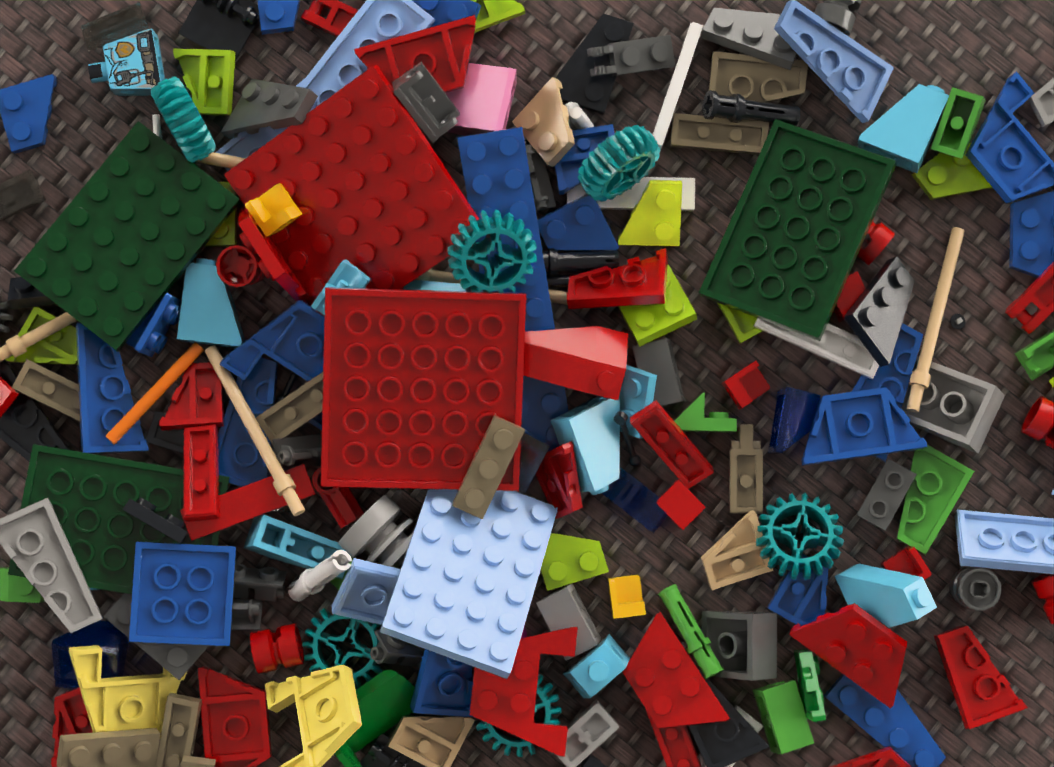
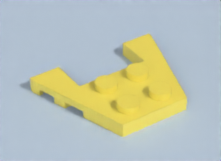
M99 645L69 647V654L93 733L157 728L161 738L167 696L170 693H177L180 682L185 679L187 672L180 680L175 678L164 667L161 674L101 678L102 648Z
M344 664L311 672L310 676L302 678L292 676L286 678L285 682L277 683L271 681L265 684L269 710L278 713L296 702L303 753L279 767H322L362 726L353 672L351 668Z

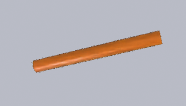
M194 342L105 437L115 445L203 353L204 349Z

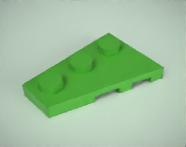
M929 445L924 449L914 451L910 471L917 475L905 495L897 540L907 546L915 547L923 555L927 554L975 472Z

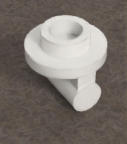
M568 102L565 105L569 114L568 124L570 129L577 130L594 127L578 103Z

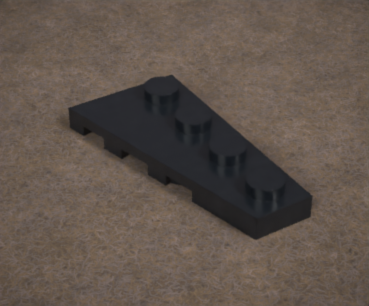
M3 360L0 362V377L12 387L17 375L8 362ZM19 393L0 418V438L28 462H30L33 444L71 450L37 402Z

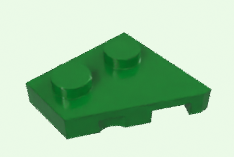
M795 650L794 658L799 694L806 717L813 722L826 720L824 697L817 677L820 675L818 658L813 656L810 650Z

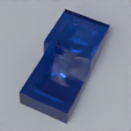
M619 467V479L609 484V489L602 493L653 534L668 516L656 503L660 497L621 467Z

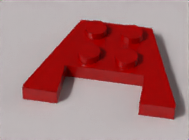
M245 206L239 208L238 225L243 231L239 234V237L249 251L253 250L261 258L257 262L261 271L268 279L271 278L273 281H277L296 302L302 300L311 306L308 301L310 296L304 290L300 280L296 278L271 238L265 236Z
M569 627L521 638L511 673L507 679L475 667L470 715L556 755L565 757L568 726L534 722L540 654L575 657L578 627Z

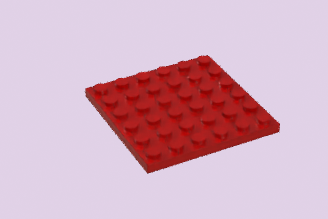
M378 65L370 67L307 113L303 124L289 126L224 174L244 206L250 200L260 197L273 186L281 183L303 214L284 229L269 237L296 278L300 280L304 290L310 296L308 301L311 305L344 259L348 260L371 279L365 288L402 289L450 256L448 255L447 248L454 245L451 241L452 234H461L458 229L459 223L469 226L468 217L470 215L474 216L476 221L479 220V217L410 113L394 94L392 86Z
M325 287L321 487L459 490L493 416L496 415L521 427L526 293ZM521 440L497 490L519 491Z

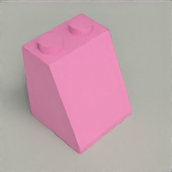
M469 63L464 88L446 93L460 112V116L456 118L458 123L447 132L469 136L506 130L517 84L516 69Z

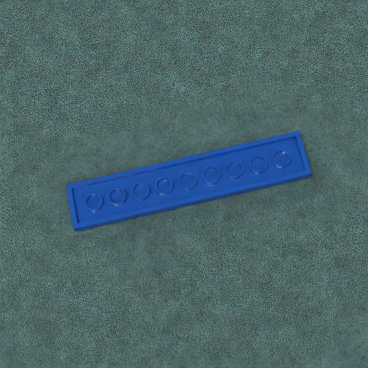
M518 127L457 137L467 199L479 219H482L480 215L482 210L486 211L488 217H492L495 209L500 211L502 218L509 212L513 214L514 221L518 219L523 220L525 224L524 229L528 228L533 234L531 240H534L537 245L536 250L533 251L537 256V262L530 263L534 269L533 274H523L526 278L525 285L518 282L514 284L516 288L515 293H526L525 331L555 329L523 128ZM500 234L502 244L518 249V244L514 239ZM486 235L480 237L475 242H480L484 240ZM496 247L494 248V251L490 252V255L487 254L489 263L490 257H494V253L498 254ZM478 264L480 273L484 274L483 265ZM505 266V267L501 268L499 272L505 270V269L508 268L509 266ZM509 288L503 289L504 293H513ZM523 376L521 427L525 429V432L521 438L520 456L548 452L560 446L551 420L568 412L565 387Z

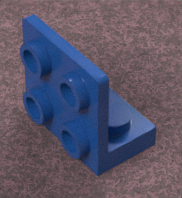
M166 293L126 343L144 355L153 357L155 352L159 354L168 340L165 334L171 325L175 326L179 322L182 301Z

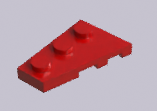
M667 249L655 251L656 256L640 260L639 256L628 259L627 265L611 269L604 266L570 276L567 291L568 308L665 304L668 265Z
M967 625L934 635L965 729H973L1028 708L1023 700L1018 698L1011 689L1006 677L1000 674L991 662L989 654Z

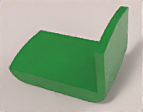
M391 669L385 670L356 690L362 726L335 752L336 757L345 767H362L355 753L397 724L402 716H408L412 713L410 704L415 687L400 673Z

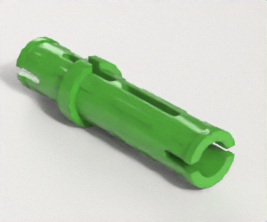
M676 584L671 585L659 592L658 595L661 597L688 646L686 648L687 653L693 655L705 680L712 678L724 669L710 647L711 640L709 637L705 638L679 592L678 586Z

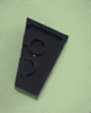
M603 13L556 76V79L560 80L563 87L560 89L562 102H576L580 108L604 115L617 76L608 74L591 77L590 69L596 66L611 65L609 54L600 57H588L587 49L608 46L607 44L628 41L634 23Z
M709 679L705 680L730 717L726 722L689 725L706 766L726 767L769 748L770 746Z

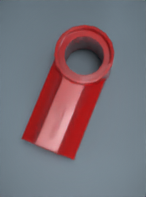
M321 467L314 472L312 477L313 487L324 500L340 528L345 527L365 513L349 487L323 488L319 483Z

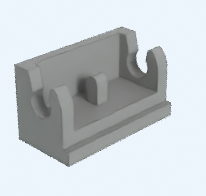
M573 583L536 602L550 631L578 627L575 656L597 646L602 639ZM564 656L566 661L573 658L570 656Z
M597 699L567 725L565 757L559 755L557 757L566 767H577L619 728L615 719L607 713Z

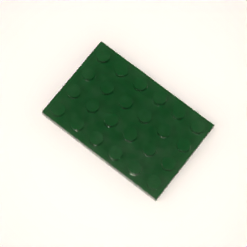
M775 119L700 288V296L821 341L897 165L896 160Z
M138 121L14 272L119 352L241 201L232 192L194 163L188 161L185 156Z
M33 444L21 509L49 498L89 588L132 594L136 542L180 543L125 512L123 508L129 498L137 502L139 497H142L157 506L154 513L166 518L169 513L184 522L180 512L181 509H184V469ZM219 475V495L227 493L230 477ZM186 525L183 527L185 531H187ZM220 531L191 541L189 534H187L182 544L217 546ZM11 559L8 575L25 577L21 569Z

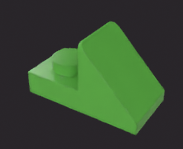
M705 392L701 393L674 420L680 429L686 432H737V419L729 418V412H709V418H704Z

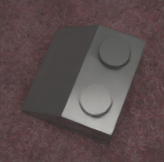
M702 611V633L705 638L709 637L711 640L710 647L724 669L713 677L751 681L777 678V613Z

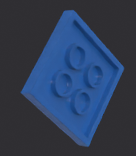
M136 542L129 642L230 646L236 547Z

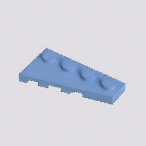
M796 0L788 1L774 27L775 31L862 123L869 121L894 67Z

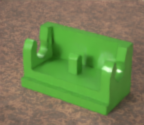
M1054 329L1014 353L1031 380L1054 368Z
M795 680L780 681L753 689L771 752L784 754L814 744Z

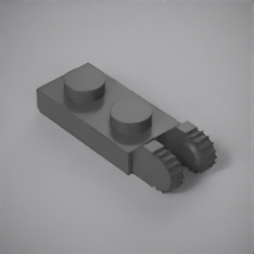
M671 35L607 44L608 46L587 49L588 57H600L609 54L611 66L603 65L590 69L591 77L608 74L618 76L675 67Z

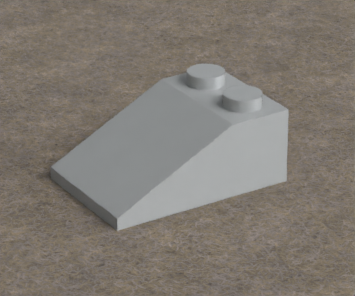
M917 356L913 371L916 370L919 356ZM931 362L929 370L931 379L928 389H924L919 412L906 410L911 385L908 386L902 410L910 418L911 421L909 423L947 442L979 454L1005 395L996 385Z

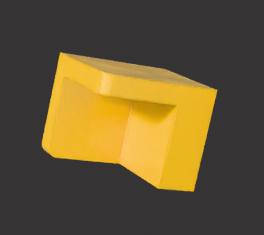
M281 183L276 184L260 197L250 200L245 204V207L266 237L278 233L303 215Z
M639 575L608 578L613 619L646 615Z

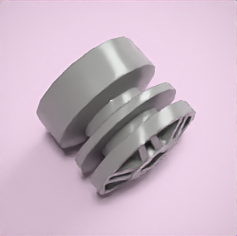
M385 494L354 523L339 540L338 544L352 558L366 550L370 553L366 561L373 563L378 561L381 565L399 568L403 564L412 534L408 536L404 532L413 523V520L409 518L397 526L393 521L401 508Z

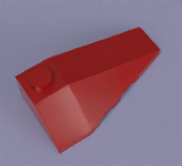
M597 325L525 331L523 376L618 400L626 372L628 333Z

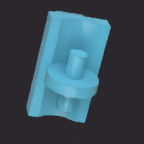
M344 259L311 307L325 315V287L365 288L371 279L348 260Z

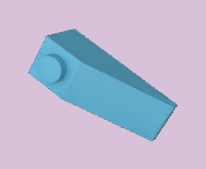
M264 514L253 519L244 548L306 569L315 568V566L329 558L334 552L344 550L336 541ZM345 571L336 578L343 579Z

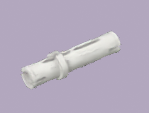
M338 550L315 566V568L306 569L300 574L298 580L289 585L288 588H291V590H288L289 596L294 601L300 602L310 594L319 593L326 583L351 567V564H349L352 561L351 556L344 550Z

